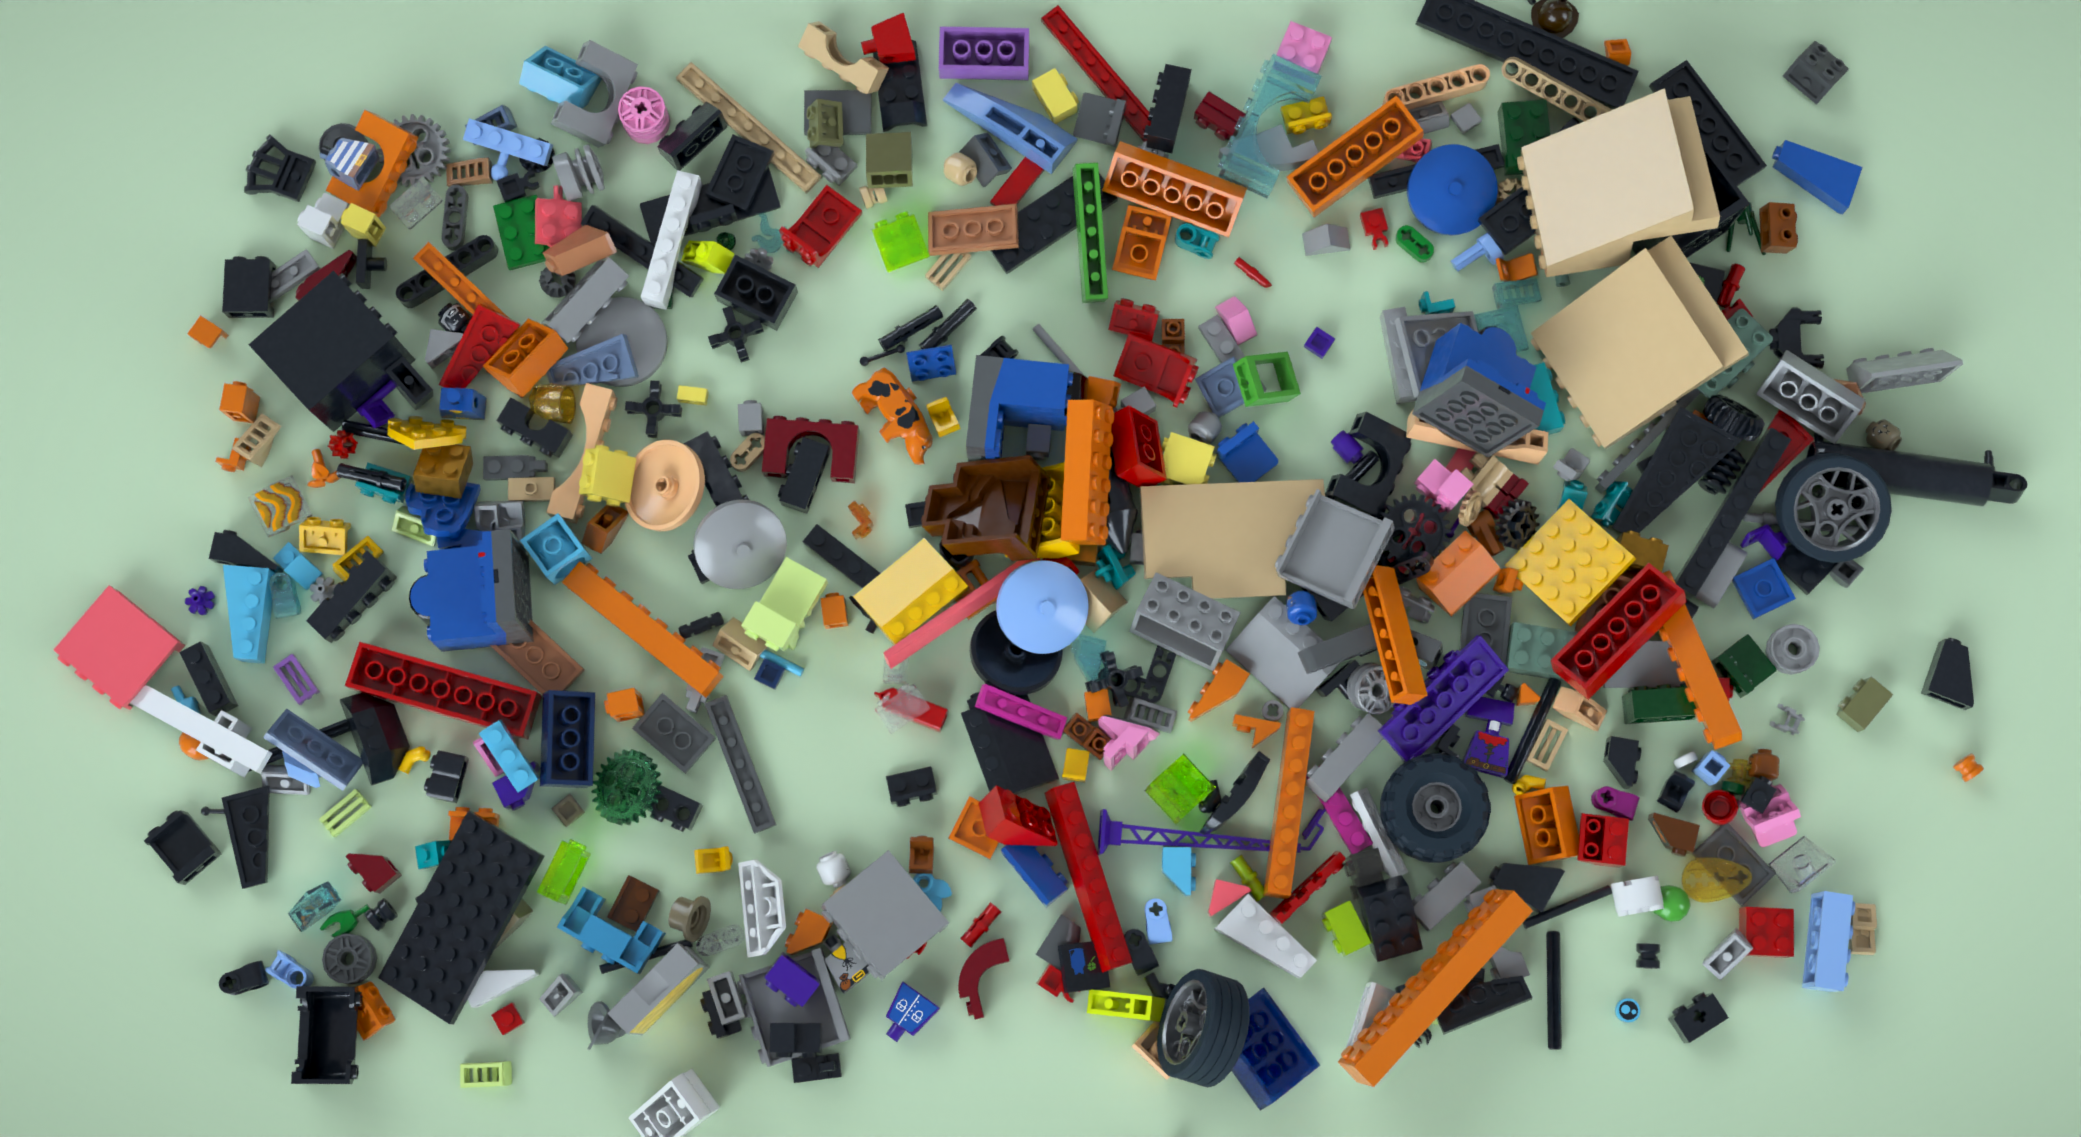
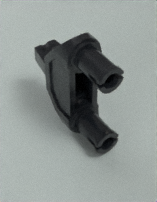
M1792 307L1775 329L1769 330V334L1773 337V341L1768 345L1770 350H1773V353L1779 359L1788 350L1813 367L1823 369L1824 361H1821V359H1824L1823 354L1804 355L1802 353L1800 331L1801 324L1820 325L1822 317H1819V315H1822L1821 310L1801 311L1798 307Z

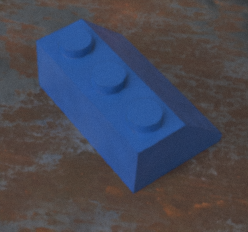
M1006 845L1001 849L1003 856L1046 908L1068 890L1066 884L1069 882L1061 872L1056 874L1051 868L1053 865L1052 861L1046 854L1042 856L1036 850L1038 846Z

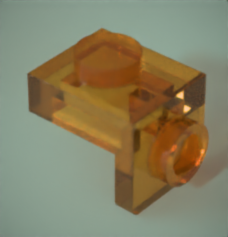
M853 501L848 505V509L861 525L851 533L855 540L859 537L863 539L871 533V528L874 526L868 517L871 513L864 504L858 505L856 501Z

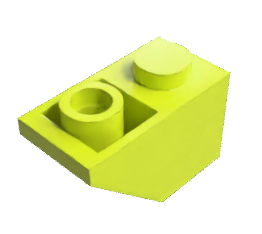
M689 240L688 244L684 247L681 261L712 273L725 274L735 253L715 241Z

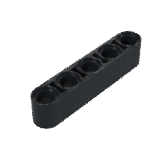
M481 235L445 256V258L466 277L496 258L498 248L490 236ZM486 244H490V245H491V247H490V249H489L488 251H485V252H482V251H481V249H482V247H483L484 245H486ZM471 256V260L468 263H462L464 257ZM424 269L401 283L396 289V296L405 307L414 308L445 288ZM432 280V284L429 287H423L425 281ZM407 292H413L411 298L404 299V295Z

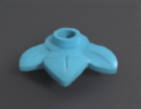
M917 873L913 880L941 912V898H947L952 895L949 885L944 880L935 879L932 874ZM922 879L928 881L926 888L920 887L919 883Z

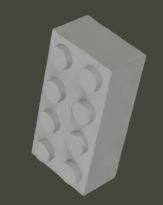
M1788 350L1781 356L1756 394L1833 444L1839 440L1852 423L1865 402L1864 398Z

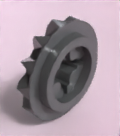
M546 266L541 271L539 279L542 290L551 297L566 296L575 286L576 277L574 271L560 278L562 281V286H560L557 282L552 283L554 280L552 273L554 272H551Z

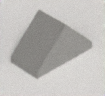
M1325 224L1302 234L1305 256L1350 251L1346 227Z
M431 329L425 356L427 364L434 369L451 357L463 334Z
M562 973L539 999L555 1017L583 992L568 974Z

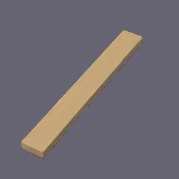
M692 62L676 77L677 81L703 104L708 102L722 112L726 124L742 138L773 150L775 154L771 163L806 194L822 178L817 171Z

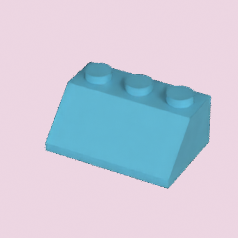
M544 46L524 61L519 84L526 87L529 91L545 96L550 101L561 103L566 100L583 109L588 105L602 79L593 72L575 64L576 60Z

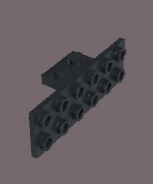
M769 167L747 213L734 208L733 204L727 205L707 197L705 192L710 183L702 185L697 205L689 217L690 220L684 236L706 232L718 226H727L735 221L779 209L781 206ZM670 195L640 203L650 242L654 245L657 242Z

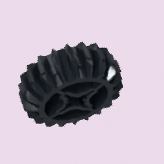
M1717 394L1711 396L1704 405L1705 407L1702 411L1704 416L1714 425L1735 437L1746 441H1755L1763 431L1765 425L1763 419L1733 399Z

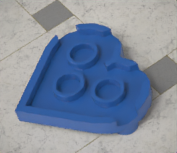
M467 482L462 498L459 499L416 492L415 485L411 483L406 489L405 500L409 513L421 516V523L425 534L455 539L460 536V532L468 524L481 489L480 484Z

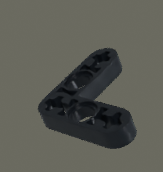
M1418 551L1390 563L1382 553L1377 565L1394 568L1398 585L1427 574L1434 563V559L1430 553ZM1398 567H1406L1409 570V574L1402 573Z
M1157 645L1146 679L1142 677L1133 678L1132 680L1136 682L1137 688L1132 692L1124 689L1125 695L1154 704L1159 702L1176 654L1168 653L1166 661H1171L1170 664L1162 660H1156L1157 657L1162 659L1164 653L1160 649L1161 646ZM1157 665L1164 666L1166 669L1165 676L1161 678L1156 677L1153 674V668ZM1105 668L1101 669L1098 673V679L1101 677V673L1105 670ZM1114 673L1112 677L1118 679L1117 674ZM1141 683H1144V689L1151 690L1154 687L1159 695L1150 699L1148 698L1149 694L1142 691V696L1137 695L1140 690Z

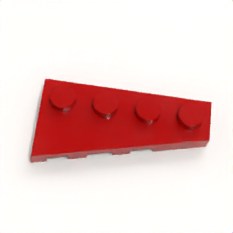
M478 303L439 385L444 388H466L483 368V365L508 340L521 323Z

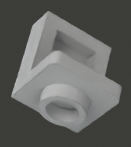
M1571 448L1564 459L1557 460L1553 468L1558 470L1557 475L1567 481L1570 479L1576 480L1580 478L1590 463V459L1576 449Z

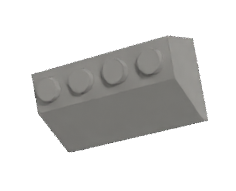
M610 257L597 261L541 324L556 330L565 343L575 342L582 334L580 330L585 324L589 326L597 318L595 313L601 307L604 309L611 303L613 293L616 290L620 292L627 285L626 279L629 275Z

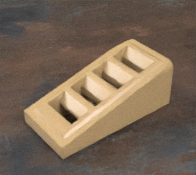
M261 414L239 438L232 449L255 464L282 426ZM265 423L271 427V430L267 431L261 425ZM259 430L260 432L265 434V436L261 438L255 433ZM254 438L257 441H259V443L255 445L250 440ZM247 445L253 448L251 452L245 449Z

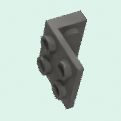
M1814 41L1794 61L1783 77L1817 105L1849 68L1845 66L1842 60L1833 56L1824 45Z
M1086 92L1083 93L1073 135L1078 138L1116 147L1127 102L1121 99L1114 100Z

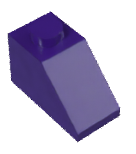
M532 761L530 764L538 774L540 766L537 762ZM507 776L492 782L503 807L514 811L523 807L525 801L530 799L535 782L520 792L516 791Z

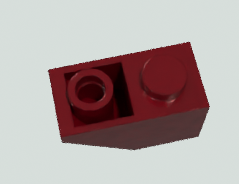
M351 853L345 856L349 860L348 867L354 874L357 875L359 873L364 879L362 884L369 892L374 891L380 894L402 876L388 857Z

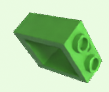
M1288 351L1245 356L1233 364L1245 407L1288 402L1301 394ZM1273 363L1281 391L1264 393L1256 365Z

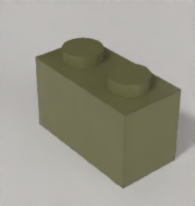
M1872 676L1865 680L1861 678L1852 688L1855 692L1850 697L1846 696L1838 705L1840 710L1836 715L1857 732L1865 730L1893 696L1889 690Z

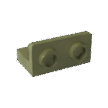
M816 99L808 107L806 114L807 119H809L807 139L810 140V148L815 149L818 145L841 147L843 145L842 102Z

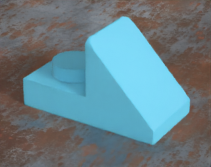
M290 542L272 558L306 590L310 588L311 584L316 582L318 577L323 575Z

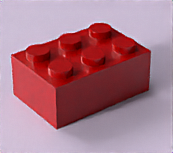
M1130 405L1115 412L1114 421L1111 424V433L1113 435L1111 450L1114 456L1116 475L1139 488L1140 486H1155L1167 480L1157 420Z

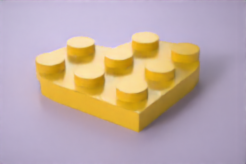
M410 416L408 420L390 418L388 419V436L414 450L463 443V439H466V426L454 425V421L444 419L440 423L434 424L433 422H424L420 416Z

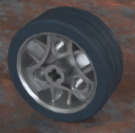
M1838 453L1817 454L1802 460L1792 467L1783 478L1775 501L1776 519L1786 539L1804 554L1820 561L1832 563L1856 559L1873 549L1883 538L1889 526L1892 512L1891 496L1886 483L1879 473L1863 461ZM1832 471L1828 480H1826L1822 474ZM1840 471L1849 472L1846 489L1833 486ZM1857 478L1862 486L1854 488L1855 479ZM1820 484L1822 493L1814 497L1812 495V488ZM1802 494L1806 501L1798 503L1799 497ZM1860 496V506L1853 508L1851 505L1852 499ZM1809 506L1811 520L1799 521L1797 510ZM1867 514L1865 521L1863 522L1859 516ZM1855 520L1860 529L1850 536L1843 529L1848 523ZM1824 524H1829L1831 527V531L1827 535H1821L1820 532ZM1811 525L1806 535L1801 526ZM1840 534L1847 538L1846 540L1838 542Z
M1195 969L1187 973L1175 985L1163 1009L1157 1035L1158 1059L1162 1070L1168 1076L1208 1088L1220 1083L1232 1071L1244 1047L1249 1026L1248 996L1243 985L1238 980L1203 969Z

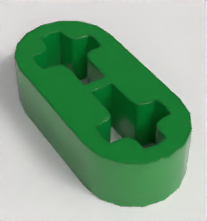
M1405 225L1397 231L1396 243L1415 260L1427 262L1431 259L1434 247L1416 229ZM1402 233H1410V240H1402ZM1418 247H1420L1421 249L1426 247L1428 249L1426 252L1427 254L1424 253L1420 255V249Z

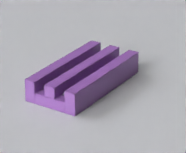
M294 654L289 655L273 666L299 705H302L305 700H309L314 694L320 692ZM292 661L310 687V691L306 689L289 662ZM285 666L291 677L294 679V681L304 694L303 696L300 697V695L293 687L285 673L282 671V667Z

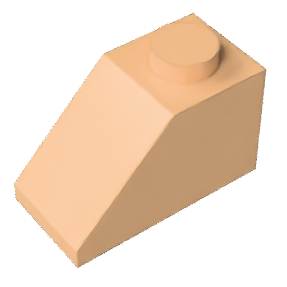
M1561 687L1552 707L1564 717L1594 731L1599 730L1607 712L1606 709L1590 698L1588 700L1578 691Z

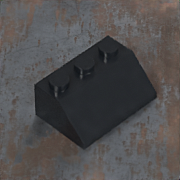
M708 102L698 105L686 121L682 120L677 124L673 133L664 136L657 146L660 154L676 170L681 171L727 128L724 116L718 108Z

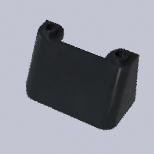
M296 986V998H300V1004H302V1006H298V1011H300L298 1056L295 1059V1064H299V1067H296V1072L291 1074V1084H353L354 1079H358L359 1066L355 1065L358 1006H362V992H358L357 987Z

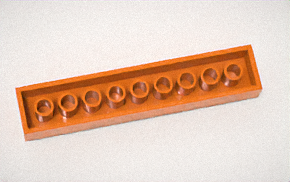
M1490 890L1484 896L1483 903L1479 907L1473 908L1468 914L1469 918L1452 931V937L1438 946L1436 949L1437 953L1432 959H1427L1421 965L1422 970L1416 976L1414 975L1406 981V987L1401 993L1395 994L1390 999V1005L1384 1011L1382 1010L1375 1015L1371 1026L1363 1029L1357 1036L1358 1040L1352 1046H1348L1341 1053L1342 1057L1338 1063L1356 1082L1375 1087L1533 912L1515 891Z

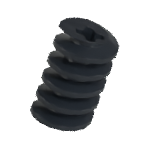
M1733 448L1703 475V479L1698 481L1699 486L1714 495L1718 494V492L1726 494L1727 491L1723 485L1728 487L1732 485L1728 478L1736 479V475L1732 471L1740 472L1741 467L1737 463L1744 465L1746 460L1740 452Z

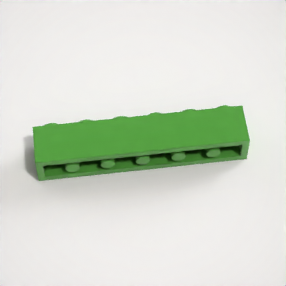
M1098 163L1075 164L1072 170L1082 303L1105 302L1108 299L1099 167Z

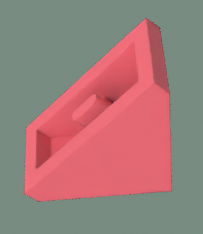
M1216 879L1208 915L1211 917L1250 893L1251 889L1247 886Z

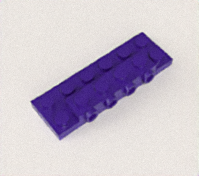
M1477 635L1461 651L1452 650L1443 657L1445 662L1439 668L1435 666L1427 672L1428 678L1424 683L1428 696L1412 705L1399 703L1393 705L1395 710L1391 713L1392 717L1378 732L1404 762L1423 754L1509 671L1481 636Z

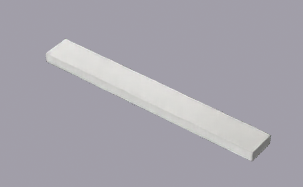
M147 685L130 702L134 706L261 774L272 755L270 751Z

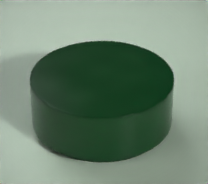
M1722 781L1721 790L1735 795H1744L1746 786L1730 781Z

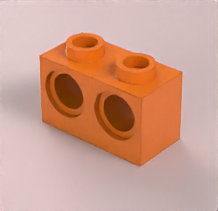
M635 688L607 693L608 700L604 701L606 713L610 714L617 722L640 718L645 714L642 695Z

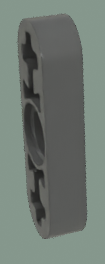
M452 185L446 191L442 242L449 250H457L464 244L468 194L460 185ZM458 191L462 195V197H458L457 204L459 207L455 206L456 201L452 197ZM454 212L461 214V219L456 223L449 221V216ZM451 228L455 229L454 234L458 238V240H454L453 244L448 240V238H452L453 231Z

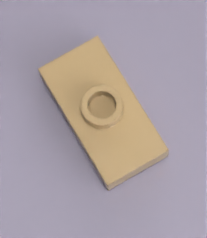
M554 477L508 478V501H550L552 492L555 490Z

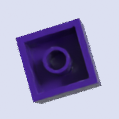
M784 952L780 954L764 977L767 980L766 985L776 993L780 990L786 994L784 999L794 1007L798 1004L803 1007L820 985L818 978Z

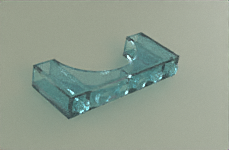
M1272 54L1269 61L1265 59L1260 69V72L1263 73L1261 80L1256 79L1251 90L1255 92L1253 98L1248 97L1243 110L1247 112L1244 118L1239 117L1234 128L1238 132L1236 136L1231 135L1226 146L1230 150L1227 156L1222 155L1217 166L1221 168L1219 177L1244 186L1247 190L1265 198H1268L1280 171L1272 167L1261 154L1256 133L1258 120L1264 111L1278 102L1299 100L1309 103L1322 77L1275 54Z

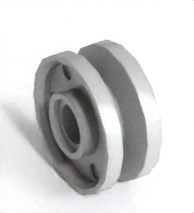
M1791 624L1783 626L1771 634L1766 643L1765 652L1767 658L1779 672L1792 675L1806 671L1813 666L1819 657L1820 647L1817 637L1810 629L1803 625ZM1789 644L1795 645L1797 649L1796 655H1792L1788 651Z
M1364 663L1351 673L1347 682V694L1354 707L1371 714H1382L1395 704L1391 703L1382 666L1376 663Z

